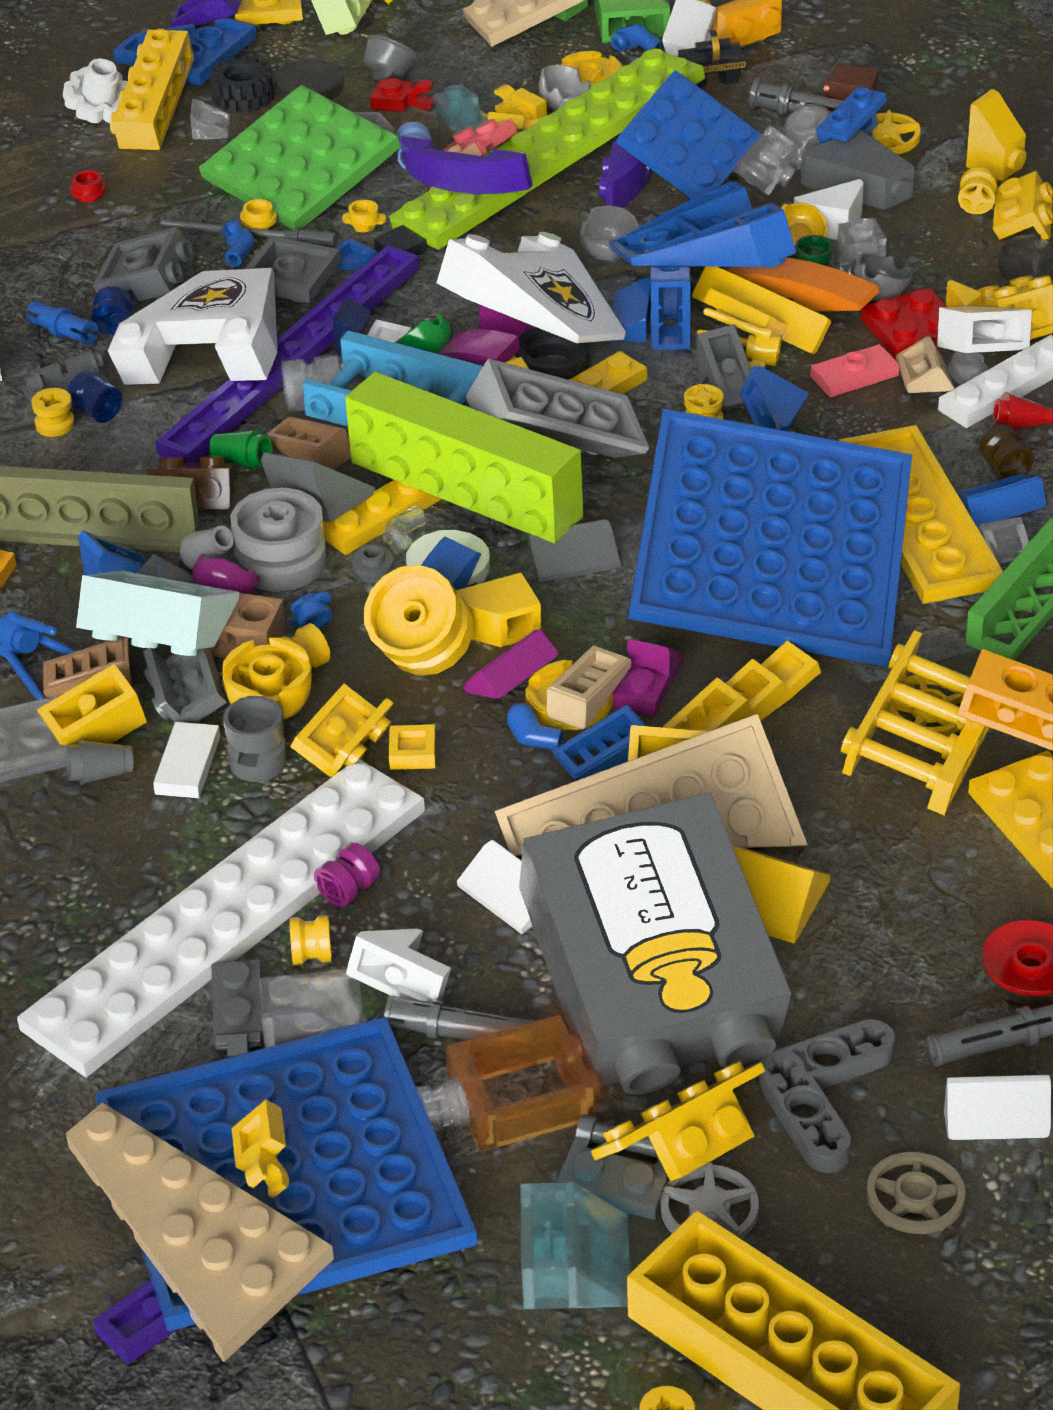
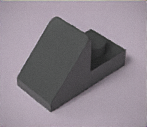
M735 324L699 333L696 336L699 383H710V385L721 389L724 393L722 412L745 406L740 392L751 368Z

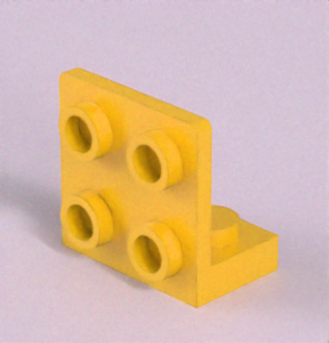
M1032 275L1009 280V286L999 288L998 285H992L976 290L983 293L982 307L1032 310L1030 340L1053 333V281H1051L1050 275L1033 278Z

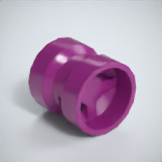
M351 842L338 851L336 860L326 861L315 870L313 875L314 881L317 882V889L322 896L331 904L342 908L357 897L360 888L366 889L379 879L380 868L373 855L364 846Z

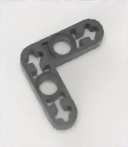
M863 1020L775 1050L770 1055L764 1056L760 1061L766 1070L759 1075L761 1092L805 1162L818 1172L833 1173L845 1168L850 1159L851 1148L849 1131L822 1089L881 1069L892 1061L895 1034L888 1024L880 1020ZM821 1054H832L840 1062L833 1066H822L814 1058ZM785 1077H790L789 1090H787V1083L784 1080ZM806 1104L814 1107L818 1112L811 1117L805 1118L795 1115L791 1109L797 1105ZM821 1131L822 1139L826 1146H819V1132Z

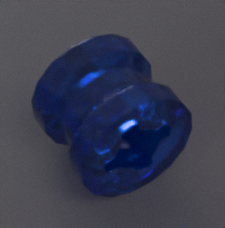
M111 286L102 288L96 293L91 321L97 323L98 331L106 335H115L119 324L130 317L132 299L123 289Z

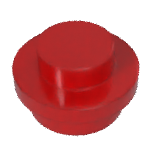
M93 170L78 172L73 176V182L70 185L71 195L86 203L97 201L107 191L105 180L102 179L99 172Z

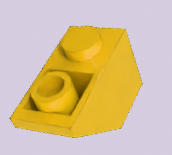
M522 573L456 590L466 601L473 616V636L471 640L505 647L518 643L534 630L541 629L540 602Z

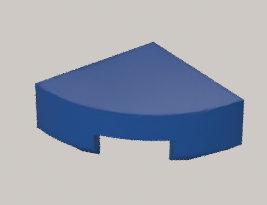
M348 238L335 247V249H340L341 259L336 269H360L377 255V251Z

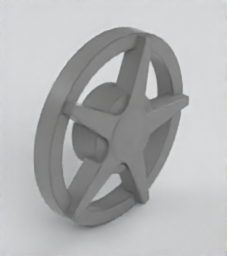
M708 1162L707 1165L701 1166L682 1178L671 1182L669 1180L663 1189L660 1202L661 1217L671 1234L680 1225L670 1213V1199L689 1205L688 1218L697 1210L717 1224L722 1225L741 1240L751 1232L757 1222L759 1200L755 1187L745 1176L728 1167L712 1165V1162ZM705 1177L704 1185L695 1190L679 1188L688 1181ZM714 1178L727 1180L740 1189L725 1191L723 1188L715 1185ZM748 1199L751 1207L749 1215L738 1227L730 1216L731 1205Z

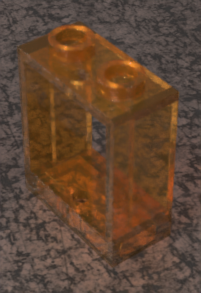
M560 1015L445 1046L448 1082L479 1153L578 1125L582 1114L595 1116L594 1098L600 1097L601 1094L597 1075L592 1067L585 1068L582 1062L583 1050L576 1032L568 1033ZM554 1060L566 1088L494 1108L482 1080Z

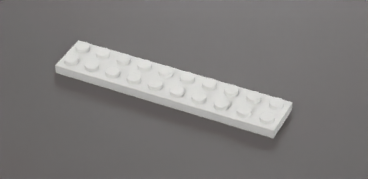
M360 759L356 764L346 766L17 1017L20 1031L87 1078L212 979L211 965L213 963L237 960L321 894L317 889V882L314 881L313 875L318 867L326 861L336 860L338 851L351 842L358 843L364 846L370 853H373L425 812L424 798Z

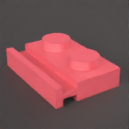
M490 119L477 126L476 130H473L472 126H468L453 135L455 141L443 148V150L445 151L457 143L462 149L475 142L481 154L485 155L488 153L487 150L495 148L514 135L517 130L511 119L496 123L495 119Z

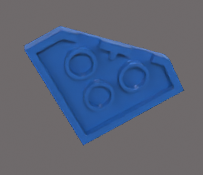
M230 18L214 20V26L195 29L194 24L167 28V30L188 31L194 61L186 82L192 85H202L210 78V71H213L212 67L214 65L220 66L219 62L222 60L229 62L231 57H235L257 38L256 25ZM147 32L132 34L114 49L115 62L129 65L130 67L134 66L137 59L138 46L143 43Z

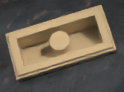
M930 336L925 337L895 356L905 387L909 393L942 392L955 389L944 358Z

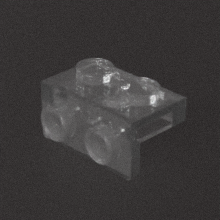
M769 125L738 161L733 171L743 177L748 183L753 184L767 195H770L778 184L783 188L787 185L796 171L793 166L797 169L801 168L802 152L808 150L806 147L813 136L807 132L796 144Z

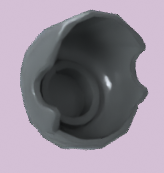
M863 252L854 260L851 266L852 275L878 285L880 292L871 299L875 301L900 296L914 278L913 270L910 266H905L901 270L896 268L893 256L879 259L874 254Z

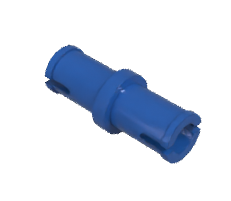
M39 300L31 302L27 307V311L38 314V317L26 314L27 321L30 324L49 329L53 336L59 338L69 337L85 345L92 344L97 338V334L86 331L87 328L98 331L97 323L76 316L71 309L65 307L55 308Z

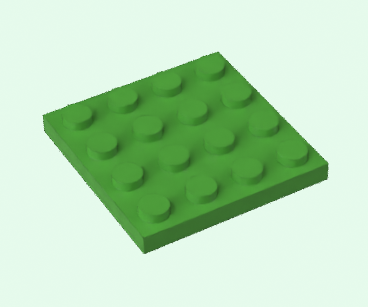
M300 85L215 153L199 169L202 178L245 203L253 199L268 200L272 204L273 211L277 213V221L292 230H297L299 227L303 229L400 148L398 136Z

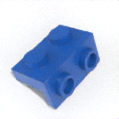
M858 86L816 128L819 143L822 144L832 139L848 141L859 129L869 134L878 125L876 112L887 102L886 93Z

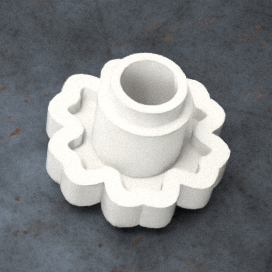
M94 59L87 67L72 72L70 81L64 83L63 98L65 106L76 110V116L91 123H99L103 119L110 123L111 114L116 112L119 104L120 91L125 89L128 81L122 80V74L117 71L116 65L107 59Z

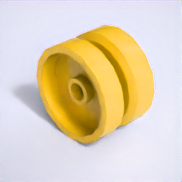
M403 566L384 575L371 589L364 606V625L371 641L402 671L418 676L438 674L454 666L466 653L473 636V616L464 598L438 571L425 566Z

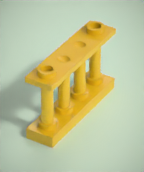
M914 630L905 646L899 643L896 646L888 666L892 670L859 728L850 727L841 747V752L847 754L842 773L851 776L862 756L926 782V788L933 790L927 809L945 815L990 727L958 716L957 713L960 707L903 684L906 676L911 672L965 694L970 677L917 656L916 653L922 633ZM897 700L957 725L956 730L961 733L959 736L951 733L950 737L892 714L887 710L892 701ZM877 728H881L941 753V759L946 761L944 765L936 762L933 766L871 739Z

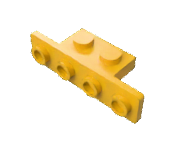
M705 266L692 293L694 299L715 308V311L722 312L757 327L772 329L771 334L782 336L783 341L811 354H816L831 324L829 318L717 266Z
M741 1061L732 1063L713 1073L717 1082L709 1087L705 1080H702L679 1091L677 1095L681 1102L671 1107L669 1101L665 1100L640 1113L644 1122L634 1127L632 1121L628 1120L605 1131L603 1135L606 1142L591 1150L594 1160L619 1152L649 1136L671 1182L684 1177L755 1137L733 1089L764 1073L766 1070L762 1062L747 1068L743 1067Z

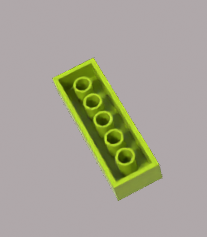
M373 372L345 396L351 462L353 464L526 533L539 536L554 544L567 533L571 525H575L583 518L580 449L378 372Z

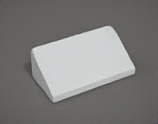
M676 0L662 39L665 51L678 57V50L695 48V42L706 41V32L711 29L716 8L698 0Z
M490 840L483 846L457 880V886L521 934L533 927L519 890L521 860L494 840Z
M1050 1075L947 1078L944 1104L947 1137L951 1140L1048 1137L1051 1129Z

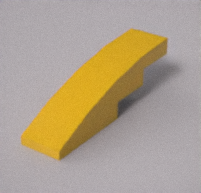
M786 641L762 664L751 659L726 683L718 677L714 679L662 728L712 731L758 714L761 721L789 701L821 673L819 664L792 643Z

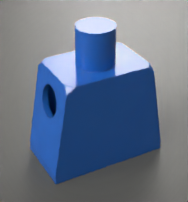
M650 266L651 350L690 349L689 266ZM668 318L676 319L678 323L675 326L663 325L664 319Z

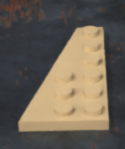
M101 1103L66 1132L68 1147L95 1185L101 1186L111 1200L113 1210L121 1221L125 1220L134 1232V1238L152 1261L172 1292L179 1294L189 1308L191 1318L200 1330H205L214 1344V1350L223 1362L234 1354L311 1282L320 1271L334 1260L332 1245L104 1103Z

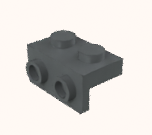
M153 648L143 651L148 667L144 670V674L155 692L152 702L163 719L168 720L171 718L174 722L196 723L227 703L211 648L198 649L196 656L173 654L165 660Z

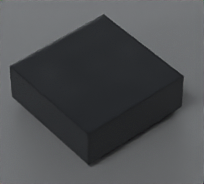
M401 225L374 238L375 250L378 252L387 245L415 255H420L427 251V240L405 225Z

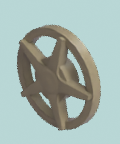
M921 1152L898 1153L880 1161L872 1169L868 1177L866 1190L869 1207L876 1217L884 1223V1226H890L896 1230L912 1234L943 1232L945 1228L953 1224L961 1215L966 1195L964 1182L954 1167L941 1158ZM913 1165L912 1171L902 1174L897 1181L880 1178L884 1173L895 1167ZM921 1165L940 1172L952 1184L937 1185L931 1176L921 1172ZM875 1188L894 1196L896 1205L891 1211H888L880 1203ZM957 1195L954 1206L940 1217L934 1208L936 1200ZM907 1213L921 1214L927 1221H913L902 1217Z

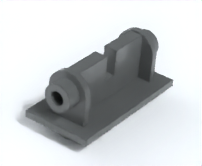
M86 351L83 354L65 360L67 371L65 373H62L58 362L31 371L30 376L25 377L26 387H23L22 390L32 400V397L43 389L61 388L70 393L71 399L81 395L91 394L111 384L99 369L103 367L100 353Z

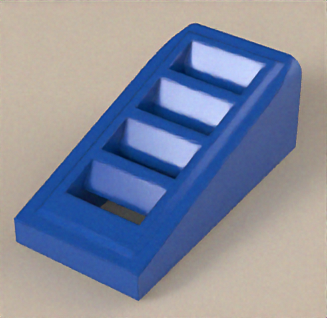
M627 704L554 749L552 753L575 782L628 762L631 725L645 726V724ZM613 742L614 745L608 748L606 744ZM596 748L600 753L593 757L589 751ZM581 755L585 763L578 766L572 759L573 757Z

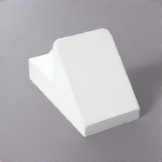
M421 929L361 931L356 936L346 975L390 996L432 1003L433 999L442 1000L451 968L417 952L423 934Z

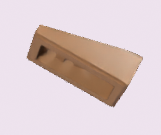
M289 416L267 433L272 440L273 448L291 458L313 461L333 470H336L351 458L349 438L346 429Z
M128 637L118 638L116 641H107L43 662L44 696H60L113 664L117 666L133 688L132 660ZM65 674V677L56 680V675Z

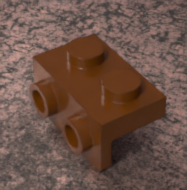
M217 455L201 456L200 463H184L183 456L159 457V463H154L147 468V475L194 478L198 510L229 509L231 506V483L236 479V464L225 463V457Z

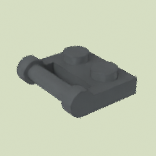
M582 1114L577 1125L575 1138L556 1181V1196L656 1221L660 1210L663 1189L669 1182V1178L649 1136L623 1150L658 1158L656 1164L615 1154L594 1160L591 1153L594 1143L604 1144L606 1140L603 1133L615 1126L599 1123V1117Z

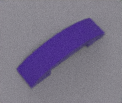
M402 136L399 139L406 171L418 181L432 187L460 193L498 194L528 190L533 186L526 153L494 149L487 157L435 150L433 140Z

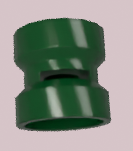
M808 235L796 242V259L833 268L829 262L833 257V243L830 239L821 235Z

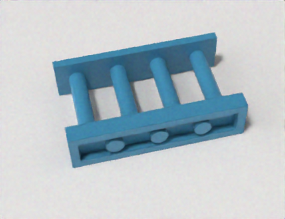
M347 331L341 338L343 367L330 383L325 384L307 378L303 382L305 415L348 427L345 396L351 390L346 389V387L357 375L368 378L373 372H378L456 403L469 405L466 394L483 366Z

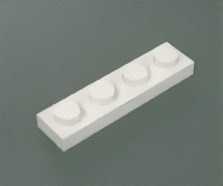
M1047 336L952 391L940 396L938 410L965 428H968L993 414L994 403L996 399L1002 398L1004 392L1007 391L1023 397L1053 379V336Z

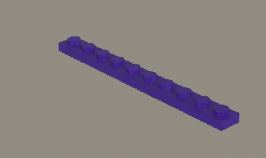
M387 245L277 338V354L267 380H227L156 440L157 454L161 456H183L184 463L196 462L210 449V440L214 434L229 433L414 274L420 268L419 256Z

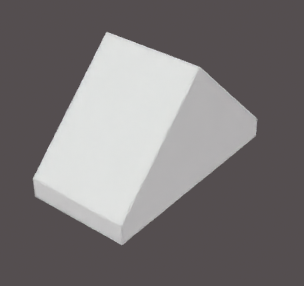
M861 179L797 196L794 197V203L803 202L815 206L825 216L829 229L827 238L847 242L862 215L864 182Z

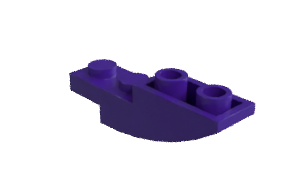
M612 142L610 157H603V176H600L599 198L606 199V214H614L633 200L646 186L654 172L615 142Z

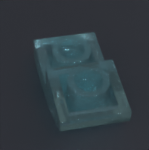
M451 85L445 87L444 92L433 95V100L439 113L454 133L468 126H472L473 130H476L477 126L488 121V114L479 109L478 95L463 85Z

